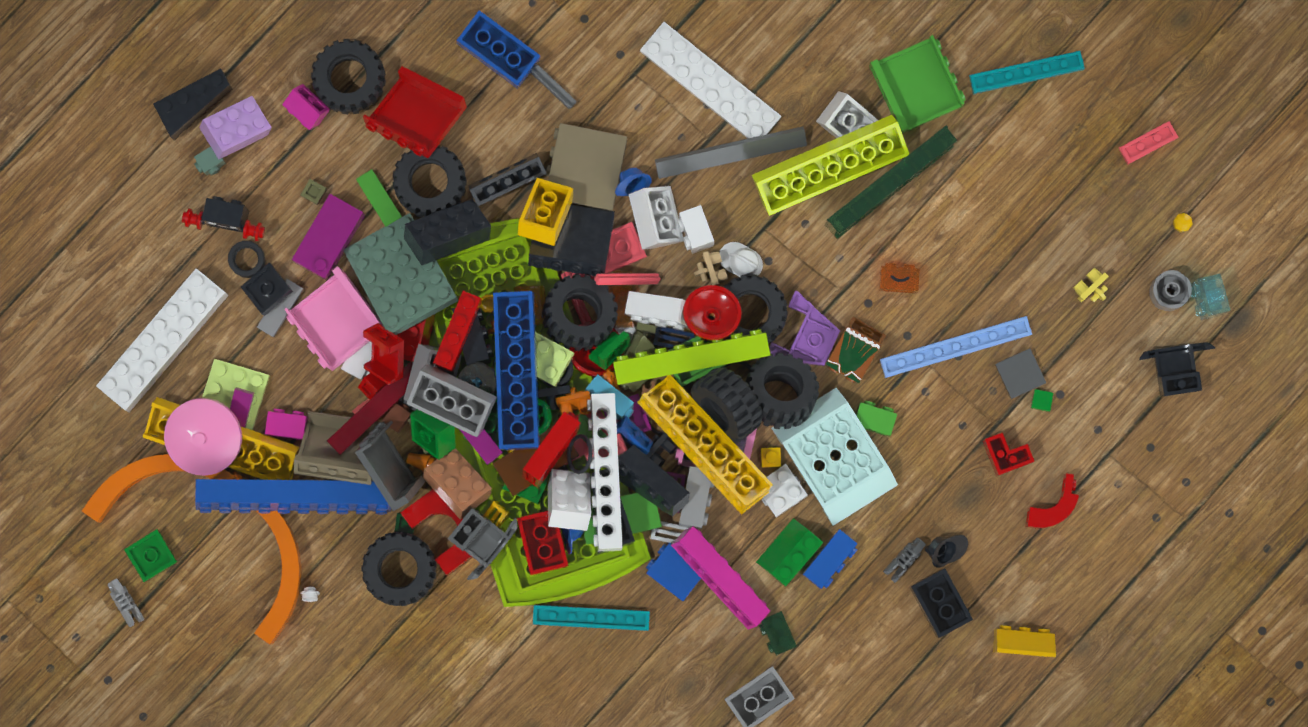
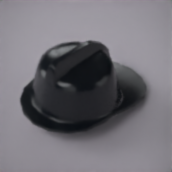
M955 535L949 538L938 536L925 548V551L932 559L934 567L941 568L959 560L968 549V539L964 535Z

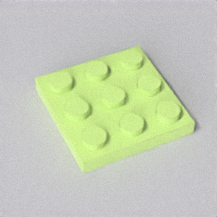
M214 359L202 398L217 400L230 409L236 387L254 392L246 425L247 429L253 430L270 375Z

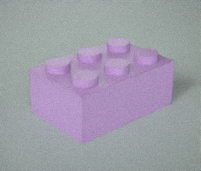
M250 96L203 119L199 128L217 158L221 159L268 136L272 127L253 96Z

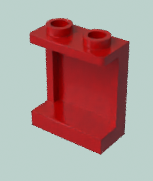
M379 323L363 330V337L372 342V357L369 362L364 364V369L388 385L403 378L404 340L386 330Z

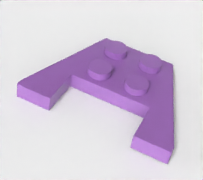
M795 290L788 307L805 314L806 317L791 349H785L771 342L769 347L770 354H773V356L776 353H783L785 356L791 354L793 358L798 359L799 357L802 359L804 364L824 366L840 330Z

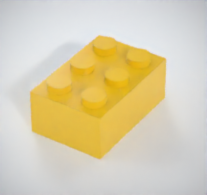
M537 178L519 219L518 235L555 246L572 204L574 188Z

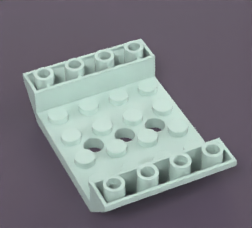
M837 388L817 399L809 418L801 422V425L797 427L792 425L790 429H784V427H780V429L771 428L819 501L832 526L898 485L889 466L851 406ZM847 441H856L857 449L854 451L849 450L846 446ZM838 450L841 453L840 460H832L830 458L831 451ZM817 460L823 461L825 464L824 470H815L814 462Z

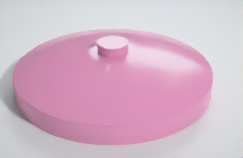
M196 398L181 404L172 412L165 426L164 442L169 456L181 469L195 475H213L227 468L236 459L242 444V431L237 417L226 405L214 399Z

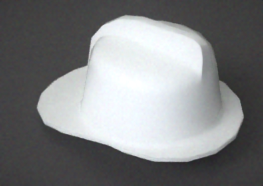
M730 242L720 250L721 265L727 271L738 277L741 275L751 276L752 274L758 276L761 273L763 261L760 255L751 248L738 242Z

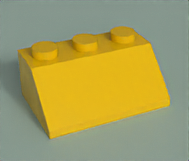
M1000 625L999 629H994L993 652L1056 657L1055 634H1051L1048 629H1038V632H1030L1031 628L1019 627V631L1011 630V626Z

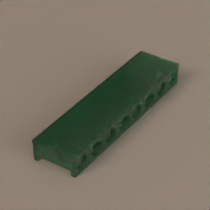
M944 126L829 217L824 226L830 230L836 239L840 238L954 147L953 144L958 140L950 132L948 126Z

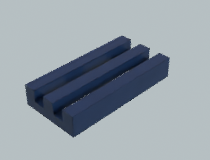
M657 326L653 345L669 349L674 348L672 344L658 342V338L679 343L688 341L662 335L660 331L690 337V339L694 338V333Z

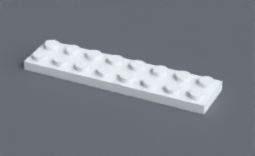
M665 22L661 24L640 50L644 56L747 139L767 135L781 118V115Z

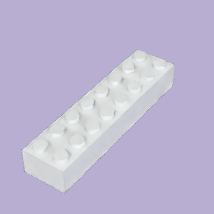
M195 269L96 386L125 411L130 412L228 297V294L198 269Z

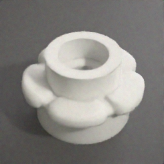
M306 587L300 594L303 601L314 602L318 600L320 593L314 587Z

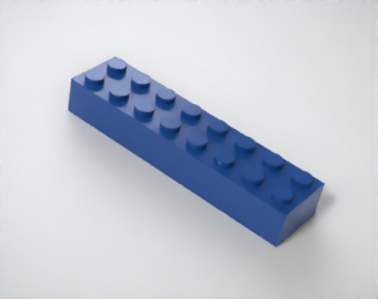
M532 291L493 293L499 449H538L540 437L534 293Z

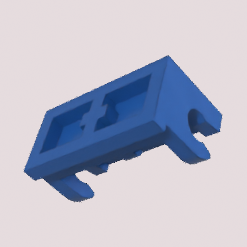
M627 416L616 423L617 434H621L623 440L628 445H635L644 454L649 453L653 441Z

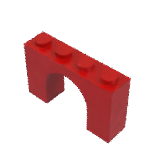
M433 489L401 512V515L412 529L429 517L439 514L452 518L457 526L463 520V518L459 519ZM454 544L437 557L435 561L446 576H448L471 559L472 556Z

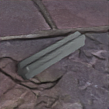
M535 65L530 73L568 109L573 108L576 100L539 65Z

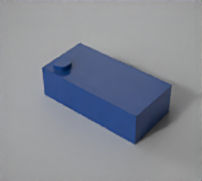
M480 10L456 40L457 45L517 89L540 60L538 53Z

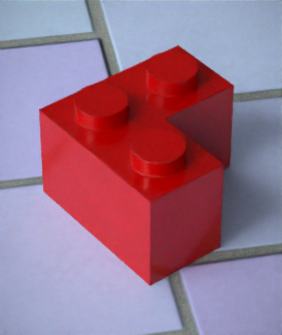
M1003 432L982 441L996 477L1035 462L1028 444L1009 450Z

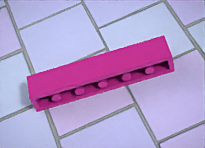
M694 526L685 529L671 544L677 553L748 630L757 627L768 615L770 610L767 604L758 598L753 588L747 585L741 579L740 574L728 565V561L717 553L715 547L707 542L699 529Z

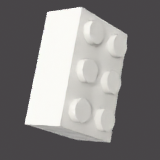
M629 291L625 314L630 316L631 320L644 324L652 323L662 328L671 326L673 329L684 331V328H688L683 317L685 300Z
M552 469L548 483V526L587 531L591 517L590 473L576 474L573 471Z

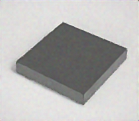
M1027 349L995 364L1011 399L1046 384L1031 349Z

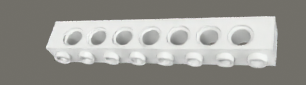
M615 393L591 394V400H587V410L591 411L592 418L588 419V430H592V438H589L593 450L590 469H594V477H591V488H595V496H592V508H596V515H593V527H597V535H594V547L598 546V552L621 551L622 529ZM599 410H603L606 412L607 417L600 419L596 413ZM601 429L606 430L608 436L600 438L597 432ZM600 449H606L609 452V455L607 457H601L598 454V451ZM607 468L610 475L603 477L600 475L599 470ZM607 487L610 489L611 494L603 496L600 493V489ZM607 506L611 509L612 513L605 516L601 513V508ZM610 526L613 533L605 535L602 532V527Z

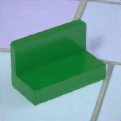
M625 331L620 335L612 332L589 355V359L606 370L617 359V356H621L631 346L629 334Z

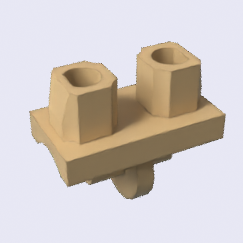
M704 252L702 256L706 268H704L702 262L698 263L699 270L694 272L695 277L701 276L702 282L708 281L706 276L708 273L712 285L718 286L719 283L728 279L725 269L714 271L713 265L722 262L720 253Z

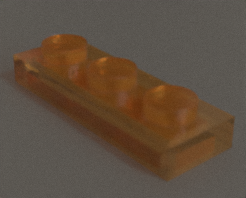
M613 271V273H632V271ZM613 285L614 302H617L618 305L616 311L618 316L613 328H632L631 317L625 314L629 291H632V285Z

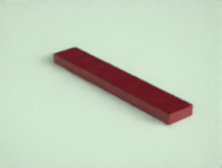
M412 362L403 368V378L390 385L386 384L327 440L339 455L405 394L413 366Z

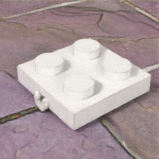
M785 464L767 476L773 485L769 493L763 497L762 502L765 506L768 505L777 518L808 497V495L800 485L801 482L797 476H794Z

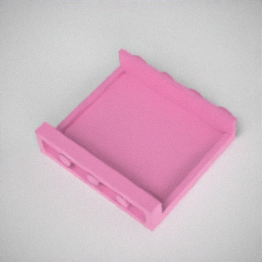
M338 266L332 270L334 276L292 310L284 309L288 314L286 316L287 320L292 325L297 326L298 330L296 332L303 340L306 339L308 341L307 347L309 350L319 356L318 362L324 369L327 367L332 371L370 342L363 337V330L377 323L383 326L379 317L353 282Z

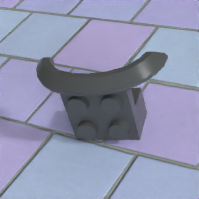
M472 508L448 537V540L462 551H466L480 563L468 576L467 580L477 579L500 553L517 530L516 518L511 522L506 532H504L478 510Z

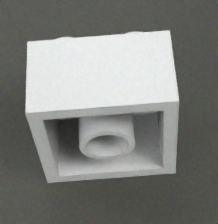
M701 205L679 213L677 225L680 233L684 232L685 234L683 241L687 250H691V253L694 254L714 246V239Z

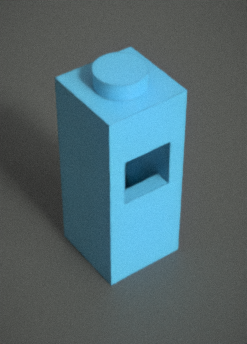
M598 374L585 389V391H590V394L615 393L616 418L619 421L626 416L629 418L634 412V402Z

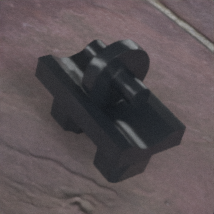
M665 432L661 437L655 435L651 439L653 444L649 453L645 454L659 467L666 461L660 454L666 450L671 455L678 448Z

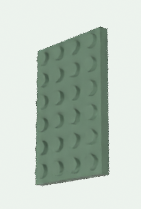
M410 213L344 249V253L384 328L395 335L458 301L437 261L421 265L404 240L405 224L414 221Z

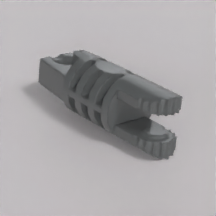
M916 538L912 543H908L883 572L888 575L899 566L891 577V580L896 583L915 560L918 559L921 555V550L926 544L920 538Z

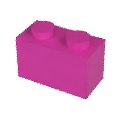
M304 84L292 89L282 104L308 130L320 125L330 110Z
M273 409V412L268 411L265 435L302 440L308 417L304 416V412L292 411V414H286L285 410Z

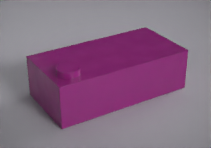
M329 194L291 260L328 281L332 270L338 264L344 249L349 245L365 214Z

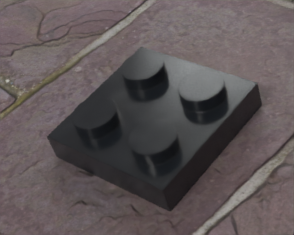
M270 262L241 286L242 290L263 316L268 314L293 292Z

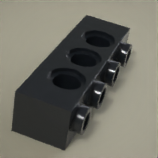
M535 153L468 185L477 206H480L547 173L538 154Z

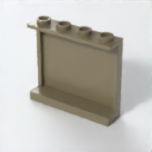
M560 123L559 128H555L554 139H557L555 147L552 146L550 151V157L553 159L552 164L547 166L546 176H549L548 181L574 188L572 204L613 211L616 199L615 189L619 184L628 140L627 136Z
M308 411L307 425L299 453L294 458V474L371 485L372 478L355 452L359 448L358 444L364 441L369 432L374 430V427L381 422L375 421L339 455L327 440L351 417Z

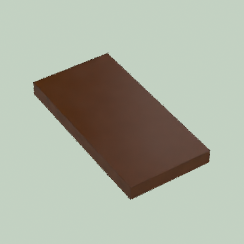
M553 426L547 429L544 433L539 435L540 444L543 442V440L548 435ZM574 446L571 451V460L579 456ZM568 448L565 450V452L560 457L558 462L555 464L553 469L557 470L568 463ZM516 449L493 463V466L513 497L532 485L522 475L523 468L537 449Z

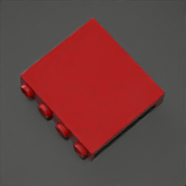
M402 66L398 70L399 80L370 117L365 114L363 115L365 126L369 131L377 132L385 139L397 142L402 148L407 147L416 155L429 158L466 110L465 98Z

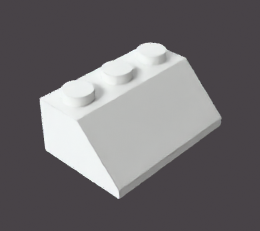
M671 186L643 188L629 194L642 250L683 242V235L680 233L677 225V219L679 218Z

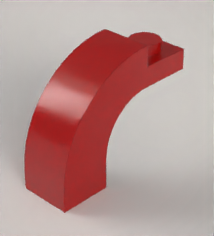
M1064 474L1060 499L1052 508H1028L1025 527L1048 528L1064 521L1072 513L1079 498V495L1071 494L1076 488L1074 474Z

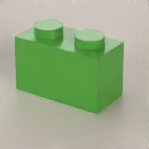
M870 401L860 402L856 416L864 429L890 437L897 417V413H893L894 409L885 406L880 409L875 407L876 404Z

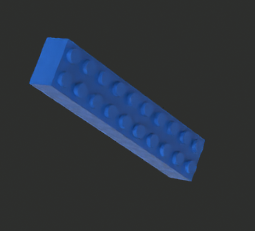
M196 479L195 506L196 510H200V513H211V510H219L220 513H231V510H239V513L258 511V513L262 514L270 513V511H278L280 514H288L290 511H298L299 514H308L309 511H317L318 514H328L329 511H337V514H348V511H356V514H368V511H372L375 514L384 515L391 511L389 504L374 481L371 482V485L330 480Z

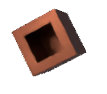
M395 403L382 422L384 421L386 424L392 420L393 423L390 428L399 434L407 424L408 419L411 418L409 413L411 409L403 403L400 405Z

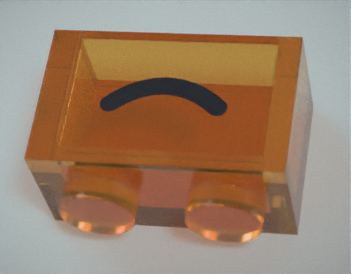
M885 263V266L880 268L879 291L917 294L919 290L920 268H915V265L909 264L904 265V267H896V264Z

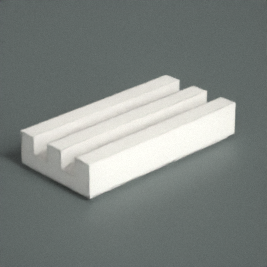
M661 521V525L681 530L690 528ZM656 528L652 529L650 539L673 543L675 540L655 536V533L679 537L681 533Z

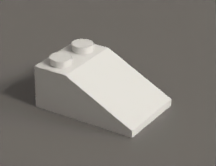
M838 91L816 120L818 124L836 138L878 121L852 97Z

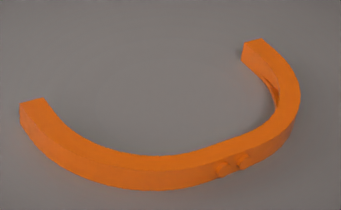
M169 454L155 455L135 461L110 476L92 495L82 509V512L96 522L101 523L120 496L136 483L164 472L186 471L176 465ZM225 469L213 475H205L209 479L242 480L244 478L235 471L230 473ZM270 511L267 514L259 513L275 535L282 561V577L278 595L269 613L254 632V634L270 645L274 643L282 632L296 606L302 570L295 536L286 519L278 511Z

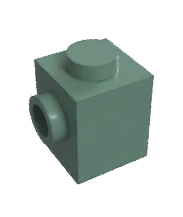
M211 146L194 156L197 161L194 165L200 173L204 172L207 176L218 173L220 167L226 164L223 158H217Z

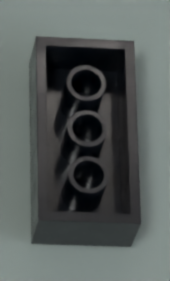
M471 199L406 223L404 240L420 264L425 265L490 240L491 225L475 201Z

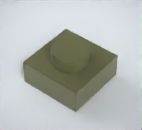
M309 179L301 196L318 205L327 188Z
M638 322L636 331L638 330L645 337L650 338L651 335L655 336L656 326Z

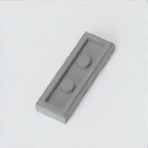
M286 279V283L293 292L268 314L263 316L257 326L258 329L273 338L288 315L284 309L288 308L291 310L304 290L289 279Z

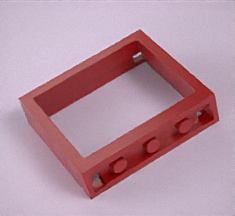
M563 412L523 468L522 477L535 487H540L568 448L570 441L578 434L581 422H579V418L574 413Z

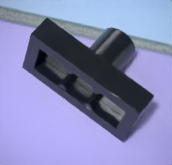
M570 386L538 390V398L546 397V403L550 410L559 409L556 404L557 395L571 393Z

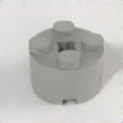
M1175 270L1165 271L1152 281L1149 290L1154 306L1164 311L1179 309L1189 300L1192 293L1189 279L1181 272ZM1170 287L1171 290H1174V293L1170 294V292H1167V289Z

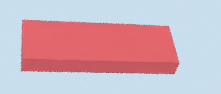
M1170 121L1118 149L1127 165L1176 140L1178 135Z

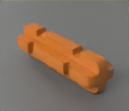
M608 369L606 373H603L604 379L617 390H620L615 373Z

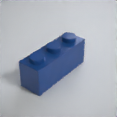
M839 529L803 573V576L819 589H822L823 586L827 588L833 581L831 576L835 571L839 573L846 565L843 561L847 556L851 558L858 550L855 548L857 543Z

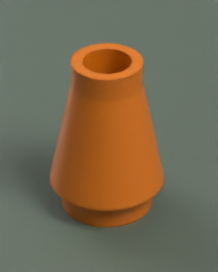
M410 452L407 457V464L424 472V469L437 459L433 455Z

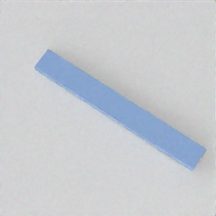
M1027 316L886 357L880 359L885 378L1030 336L1032 332Z

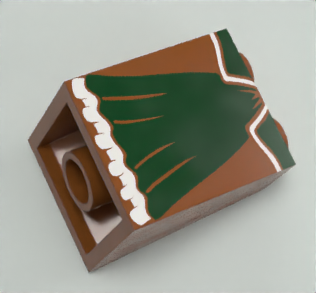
M852 317L826 365L829 366L828 368L831 371L845 375V378L850 382L860 383L886 335Z

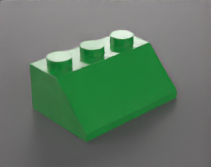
M793 518L756 563L786 587L823 544V541Z

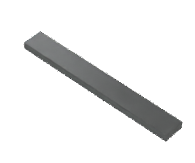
M802 126L655 159L658 178L661 179L807 146L805 130Z

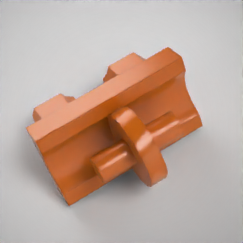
M571 387V393L556 398V404L562 414L564 411L566 413H573L575 410H579L583 415L590 414L591 411L587 410V400H591L590 391L584 392V390L577 392L576 387Z

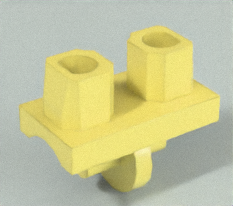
M1093 268L1086 275L1093 282L1090 287L1082 280L1073 287L1079 295L1077 299L1080 302L1084 301L1092 292L1094 295L1090 299L1093 302L1098 298L1102 301L1106 299L1104 292L1108 288L1105 285L1100 289L1097 287L1109 276L1106 273L1101 274L1097 269Z

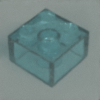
M1221 274L1200 278L1191 284V296L1195 298L1197 304L1195 312L1198 317L1200 316L1201 321L1218 317L1231 311Z

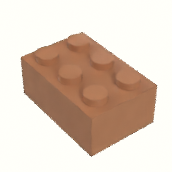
M456 448L424 469V480L460 520L472 508L478 507L491 495L492 488Z

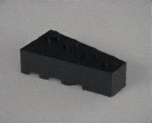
M220 68L153 103L170 137L176 140L184 130L192 126V123L199 117H202L208 109L217 104L233 89L225 73Z
M635 445L618 457L619 481L659 507L662 511L674 516L689 502L690 492Z
M608 469L599 471L603 477L610 475ZM592 473L591 476H590V482H591V477H594V473ZM607 487L600 489V493L603 496L611 494L610 489ZM591 488L592 496H595V488ZM620 498L622 547L633 544L635 539ZM607 506L601 508V513L605 516L612 513L611 509ZM593 508V515H596V508ZM610 526L602 527V532L605 535L613 533ZM594 527L595 535H597V527ZM598 546L596 547V556H597V555H600V554H603V553H606V552H609V551H599V552H598Z

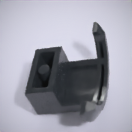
M1208 342L1149 350L1144 351L1139 360L1155 359L1160 396L1202 391L1200 372L1196 371L1194 351L1215 349V346Z

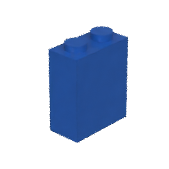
M671 543L668 545L663 544L657 552L660 554L657 560L652 559L647 565L646 569L648 571L646 574L683 602L701 578L671 546Z

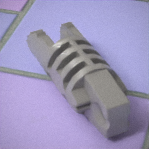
M117 578L108 583L111 591L110 596L118 610H120L127 625L132 627L135 623L129 611L132 612L138 622L143 621L144 617L126 587L122 586Z

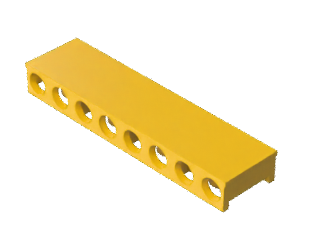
M667 375L655 387L642 394L637 403L741 515L769 493L773 484L671 375Z
M156 397L151 405L152 408L143 438L165 445L164 431L167 420L180 405ZM241 427V448L236 459L228 468L263 480H292L295 455H298L300 447Z

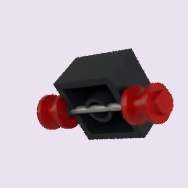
M212 196V199L206 198L204 211L196 214L193 213L192 209L188 208L187 212L184 211L182 216V223H185V227H189L192 224L196 225L198 230H201L202 226L206 224L211 227L243 233V239L252 236L255 238V241L264 238L265 227H262L261 222L257 225H251L250 220H248L249 210L241 201L231 200L230 203L224 201V198Z

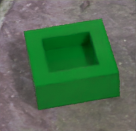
M1034 389L1030 409L1050 412L1054 393Z

